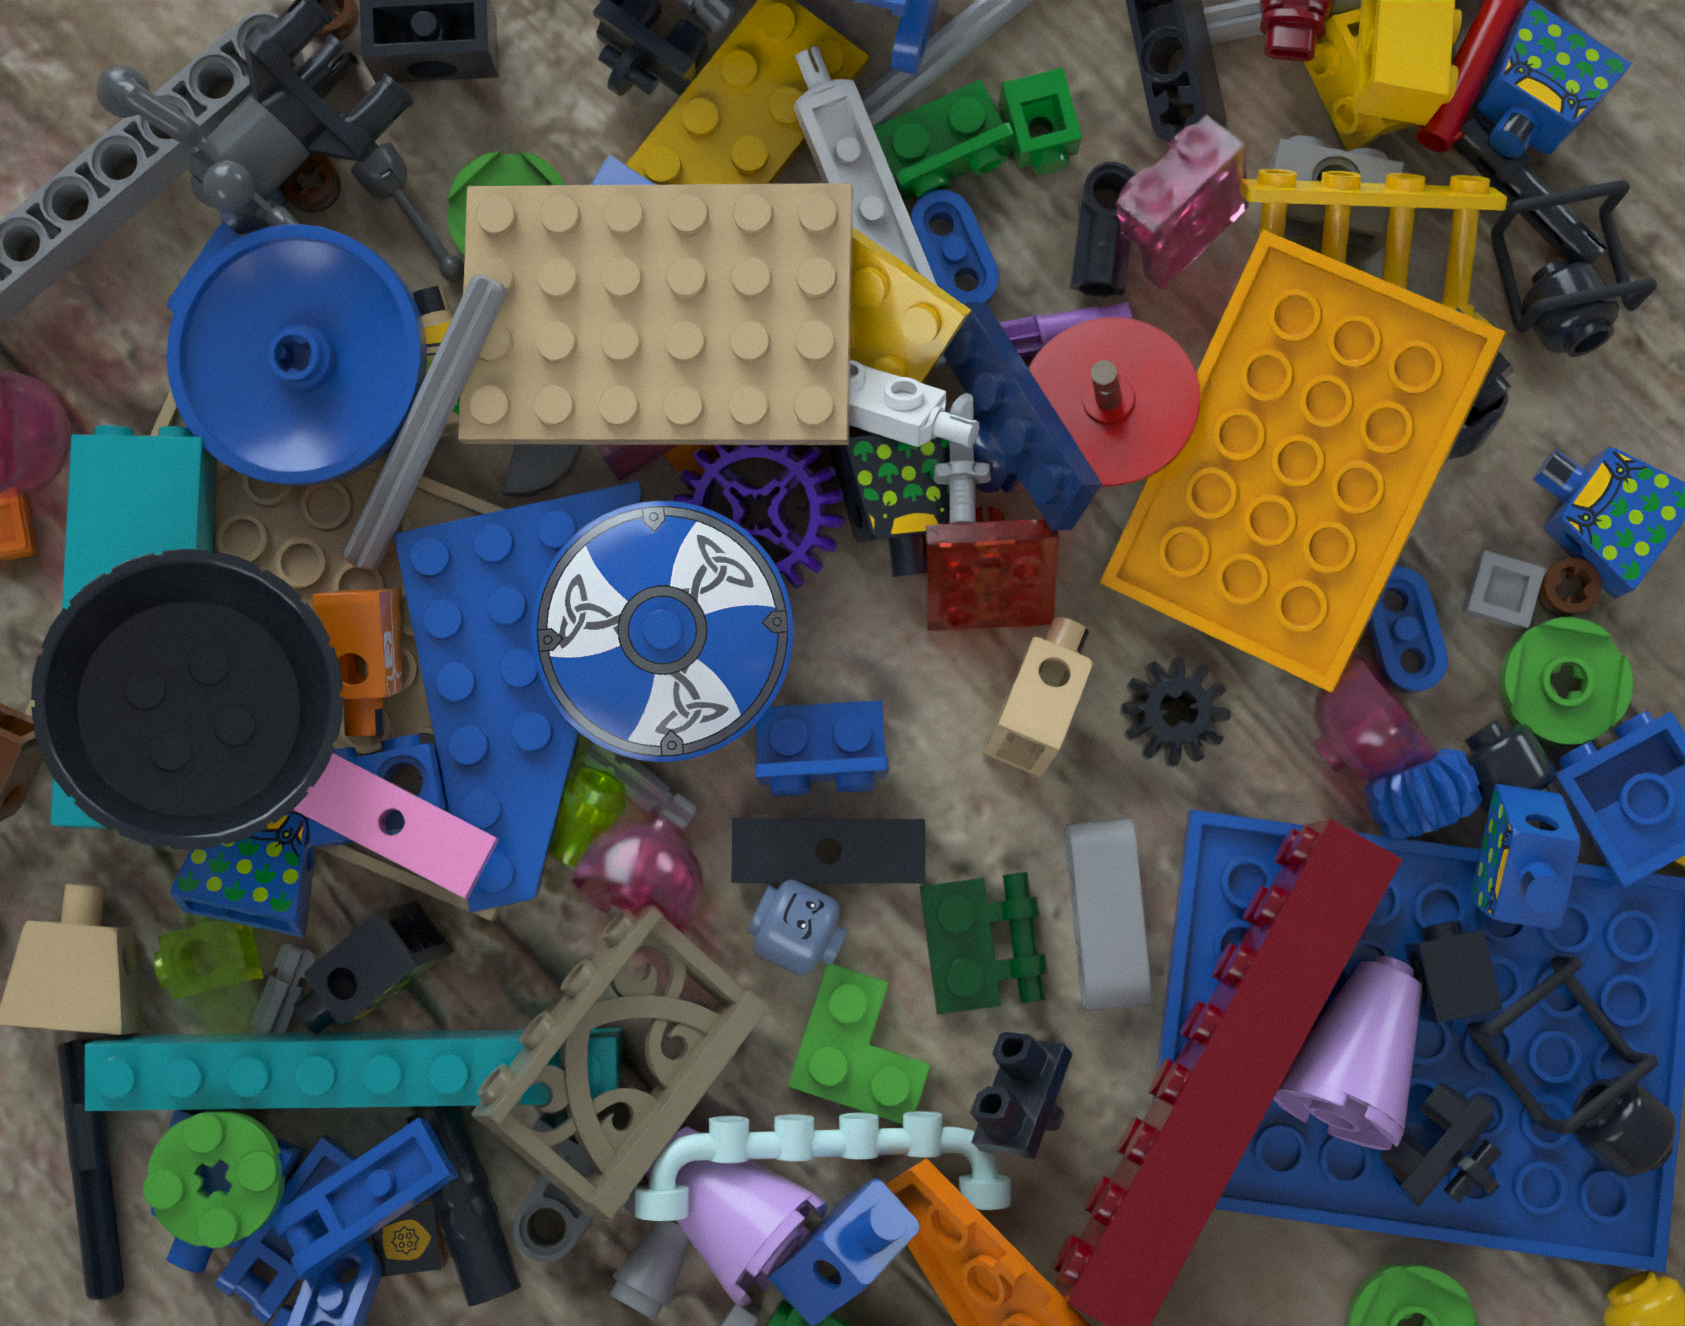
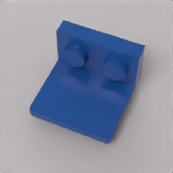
M882 700L769 707L756 722L758 764H755L756 779L760 786L770 785L772 796L811 794L810 783L836 781V792L875 790V779L887 777L889 767L888 757L885 756Z

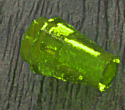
M585 767L578 771L576 777L567 780L556 837L550 849L552 855L557 860L573 867H582L586 864L591 852L626 808V803L623 799L626 788L618 778L606 771Z

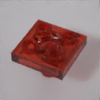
M988 506L989 522H983L982 507L975 508L976 523L926 525L927 631H961L967 629L1030 627L1052 624L1055 613L1059 534L1058 531H1051L1045 519L1005 521L1004 514L999 509Z

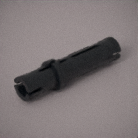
M1479 113L1474 115L1460 129V132H1464V137L1452 146L1483 177L1490 179L1489 187H1493L1507 196L1509 203L1554 193L1525 163L1529 158L1524 153L1518 158H1509L1494 150L1489 141L1493 130ZM1566 204L1520 213L1531 227L1568 264L1578 262L1592 264L1609 247Z

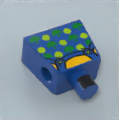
M1530 0L1514 22L1489 72L1477 103L1480 114L1497 124L1489 137L1491 146L1499 154L1509 158L1522 156L1529 145L1543 154H1552L1604 100L1632 63L1535 1Z
M1608 447L1593 456L1584 468L1555 449L1532 478L1533 481L1560 499V502L1543 525L1546 533L1570 557L1582 558L1591 563L1599 573L1602 582L1601 588L1614 599L1637 588L1685 521V482L1617 448Z
M1495 783L1469 897L1470 902L1491 919L1552 930H1559L1561 927L1580 851V837L1560 793ZM1526 821H1540L1539 829L1531 826Z
M289 812L275 824L273 822L267 825L268 828L246 839L227 845L224 843L217 844L218 847L190 850L173 882L170 891L171 896L183 912L304 938L307 929L316 847L311 845L307 818Z

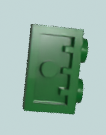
M981 79L873 128L903 201L914 196L919 200L923 195L934 190H947L951 186V179L971 170L974 175H982L998 168L1008 159L1006 154L1012 151L1015 132L1010 122L1003 124Z

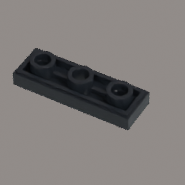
M732 818L731 883H783L786 880L793 879L803 884H925V819ZM827 839L836 841L841 848L839 859L831 864L821 862L816 856L818 844Z

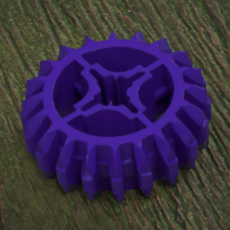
M714 445L720 455L717 459L709 451L703 448L697 449L693 457L705 469L704 473L701 475L696 471L686 469L682 470L679 476L680 480L685 484L695 488L694 495L686 493L674 495L673 501L689 503L710 510L711 495L717 484L724 490L722 494L732 505V521L742 527L748 521L746 517L752 510L746 502L747 498L745 496L753 494L756 501L763 498V495L773 494L780 487V492L771 500L772 505L767 511L769 517L773 520V525L765 527L762 520L756 523L755 526H748L744 530L751 536H765L775 545L780 544L791 554L786 558L773 562L780 574L784 573L788 582L794 588H799L805 583L804 575L798 566L801 562L815 573H819L825 567L822 559L813 550L815 547H818L827 552L836 551L839 543L833 537L823 534L824 526L841 528L845 525V517L839 514L826 513V504L841 502L845 499L843 490H833L824 493L821 483L832 479L837 474L834 466H828L815 474L810 465L819 458L822 452L818 446L810 447L801 457L794 453L798 445H782L781 447L776 445H739L737 448H734L733 445ZM751 457L767 458L786 467L777 478H774L765 487L754 486L743 477L739 478L729 469L736 462ZM800 481L806 490L810 504V521L804 539L794 531L796 527L789 521L785 513L786 500Z

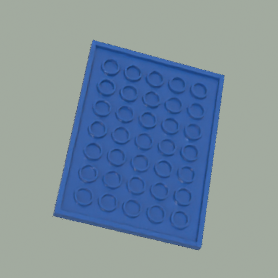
M1199 810L1188 811L1156 1073L1166 1058L1174 1062L1178 1058L1187 1041V1038L1180 1035L1185 1019L1198 1000L1205 1004L1208 1003L1219 982L1211 977L1219 957L1229 943L1236 946L1240 944L1250 926V923L1243 920V915L1250 900L1261 885L1268 889L1271 887L1282 867L1274 863L1279 847L1291 829L1294 828L1300 832L1304 825ZM1357 833L1403 860L1310 1032L1361 962H1375L1377 956H1388L1409 965L1404 944L1423 940L1420 928L1460 920L1462 931L1484 930L1503 1009L1439 1023L1422 1021L1419 1012L1404 1131L1430 1152L1445 1134L1419 1111L1424 1101L1442 1082L1462 1093L1471 1101L1477 1095L1481 1096L1494 1107L1492 1114L1495 1118L1465 1154L1471 1157L1485 1140L1493 1144L1501 1154L1487 1172L1499 1183L1500 1187L1492 1196H1489L1474 1185L1462 1201L1457 1203L1443 1191L1458 1173L1453 1167L1418 1208L1403 1195L1400 1187L1402 1183L1381 1160L1380 1153L1383 1150L1363 1147L1327 1134L1326 1131L1329 1124L1319 1120L1311 1113L1307 1123H1304L1278 1106L1273 1099L1214 1209L1666 1273L1685 1081V878L1651 873L1621 889L1608 867L1577 863L1562 925L1559 930H1552L1491 919L1470 902L1469 897L1480 849L1408 839L1399 840L1386 836ZM1553 957H1578L1582 961V967L1574 974V977L1633 1051L1654 1054L1658 1058L1656 1068L1639 1080L1638 1083L1666 1105L1674 1114L1676 1133L1671 1156L1665 1164L1656 1170L1646 1171L1631 1177L1614 1174L1585 1150L1575 1139L1574 1132L1569 1135H1563L1543 1129L1469 1036L1466 1029L1467 1025L1470 1022L1490 1023L1554 973L1550 965ZM1563 983L1500 1033L1493 1037H1487L1550 1118L1566 1121L1573 1115L1574 1103L1579 1094L1592 1082L1602 1078L1622 1077L1636 1066L1627 1063L1621 1058Z

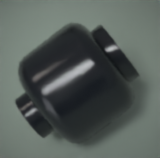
M1563 260L1554 261L1542 267L1532 277L1531 282L1533 286L1528 290L1523 299V311L1525 314L1536 301L1544 298L1604 287L1607 284L1599 271L1589 263L1578 262L1567 265ZM1615 298L1545 311L1534 322L1532 328L1547 350L1557 354L1567 353L1570 357H1579L1596 350L1611 338L1614 333L1613 324L1619 314V305Z
M1498 720L1464 740L1470 749L1465 754L1469 766L1473 765L1480 782L1477 786L1483 800L1479 806L1485 813H1489L1495 783L1552 792L1548 785L1554 780L1556 769L1527 726L1515 725L1504 730Z
M1621 1076L1611 1079L1602 1078L1588 1085L1575 1101L1573 1114L1621 1078ZM1637 1082L1574 1131L1577 1142L1614 1174L1631 1177L1646 1171L1656 1170L1665 1164L1673 1151L1676 1122L1672 1111Z

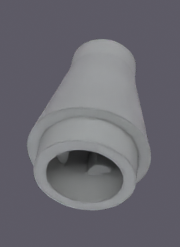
M656 1221L653 1228L612 1276L617 1281L610 1296L656 1320L663 1306L670 1307L685 1252L690 1242L677 1223L673 1221Z

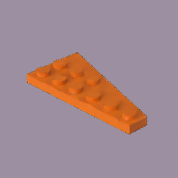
M927 1158L885 1183L890 1191L919 1221L921 1229L909 1241L907 1247L957 1326H1091Z

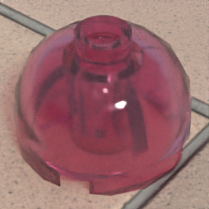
M0 370V498L23 497L51 484L61 472L71 450L73 430L60 397L49 386L36 377Z
M1359 653L1350 660L1332 693L1320 688L1314 701L1313 716L1322 737L1313 744L1336 773L1347 766L1362 780L1376 782L1377 779L1390 778L1396 773L1430 760L1437 755V752L1403 705L1399 704L1387 689L1388 686Z
M649 817L646 823L625 821L613 824L594 836L580 855L575 872L570 880V886L582 899L605 914H608L612 905L620 910L628 908L630 911L654 905L663 913V917L684 934L685 930L688 931L699 908L704 887L703 867L692 848L681 840L683 832L679 827L667 820Z

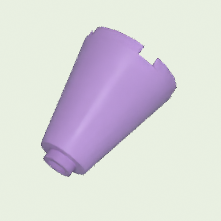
M1377 956L1375 962L1363 961L1357 966L1301 1046L1273 1098L1278 1106L1304 1123H1307L1311 1113L1319 1120L1329 1124L1326 1131L1327 1134L1339 1139L1379 1150H1390L1392 1144L1398 1147L1404 1135L1422 996V985L1413 978L1414 970L1409 965L1392 957Z
M686 1126L675 1133L668 1144L679 1137L700 1132ZM751 1159L741 1163H717L709 1160L688 1162L681 1167L675 1181L676 1184L689 1188V1215L684 1219L676 1220L726 1293L740 1307H745L753 1302L745 1291L754 1283L764 1291L773 1284L767 1276L810 1233L804 1224L811 1213H815L822 1220L828 1206L817 1194ZM652 1165L645 1173V1177L648 1181L650 1178Z

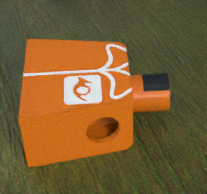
M402 588L337 590L312 594L313 611L320 618L331 639L329 645L334 647L341 668L343 690L340 691V697H343L345 736L384 734L383 698L393 696L403 690ZM357 655L361 656L367 663L368 675L366 678L361 677L356 671L355 660Z

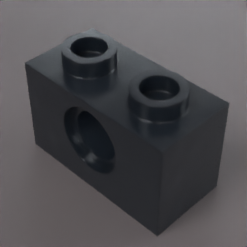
M359 0L361 58L375 83L380 80L379 77L383 73L389 75L397 83L499 77L497 18L490 0Z

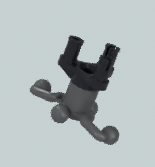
M294 0L264 32L258 28L242 44L252 93L209 136L192 119L151 93L147 79L132 66H111L100 76L96 90L99 102L112 115L127 118L138 114L179 142L191 155L189 172L192 174L191 187L194 195L200 202L220 212L233 213L237 217L254 214L267 227L299 224L293 215L271 196L311 153L364 163L379 148L375 141L408 107L414 104L410 95L394 79L383 73L379 77L380 80L347 114L343 111L337 114L323 99L360 63L348 51L347 53L343 52L328 67L330 61L345 47L331 34L327 36L326 41L296 72L293 70L296 67L293 59L326 25L328 26L333 21L330 15L315 0Z

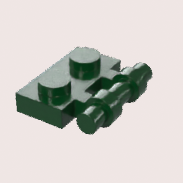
M1028 872L1002 875L1006 901L987 903L984 878L919 886L937 1015L1001 1006L998 980L1017 978L1020 1003L1046 1000L1042 975L1048 974L1046 954L1039 955L1034 916H1040L1038 897H1031ZM1009 920L1014 958L995 960L990 922Z

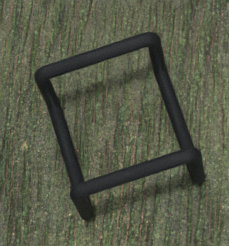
M1618 180L1517 200L1510 203L1492 227L1491 240L1514 327L1518 332H1527L1545 311L1620 296L1624 307L1628 311H1634L1656 289L1657 282L1652 278L1630 281L1613 220L1612 211L1629 192L1630 185L1627 181ZM1608 196L1599 209V218L1606 244L1609 246L1608 251L1617 284L1544 298L1536 301L1524 314L1503 234L1518 213Z
M1555 956L1550 961L1551 968L1554 971L1552 975L1490 1023L1470 1022L1466 1029L1469 1036L1534 1120L1545 1130L1569 1135L1656 1068L1658 1058L1654 1054L1633 1051L1574 977V974L1582 967V961L1578 957ZM1562 983L1571 992L1621 1058L1629 1064L1636 1065L1566 1121L1550 1118L1487 1038L1500 1033Z

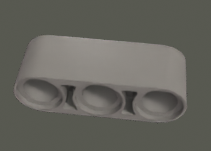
M1130 818L1066 824L1067 862L1084 1011L1149 1006L1151 1003V983L1137 843L1133 822Z

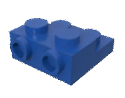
M1649 710L1644 711L1614 728L1615 733L1619 737L1617 741L1598 751L1590 741L1557 759L1562 770L1556 773L1552 784L1556 791L1563 796L1570 814L1583 835L1588 834L1621 889L1685 855V732L1672 711L1655 720Z

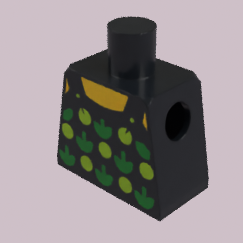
M882 435L850 437L849 445H829L830 456L833 466L837 471L836 476L840 490L844 491L845 499L843 501L857 543L888 540L892 577L930 573L926 536L957 531V529L950 527L949 485L934 482V466L950 462L949 440L936 437L916 447Z
M418 901L379 911L304 972L305 979L312 989L294 1003L295 1013L302 1024L316 1034L320 1033L335 1020L340 1025L345 1026L378 1010L454 953V951Z

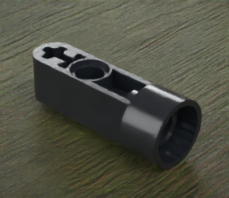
M1126 0L1149 116L1155 134L1163 141L1191 153L1201 154L1214 149L1225 135L1227 118L1202 0ZM1184 48V59L1181 66L1170 74L1169 62L1171 57L1177 50Z

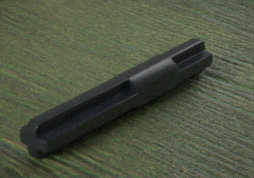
M85 1038L59 1044L57 1053L86 1296L89 1300H102L120 1295L124 1290V1279L110 1171L111 1161L105 1111H85V1044L93 1041L92 1039Z

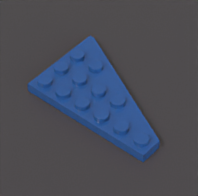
M639 481L394 534L449 812L499 838L496 847L467 899L471 913L529 901L538 897L545 871L544 865L547 853L553 841L557 826L556 819L565 785L570 777L581 733L554 706L539 677L532 647L533 608L544 574L560 549L574 534L600 516L624 506L642 503L643 493Z

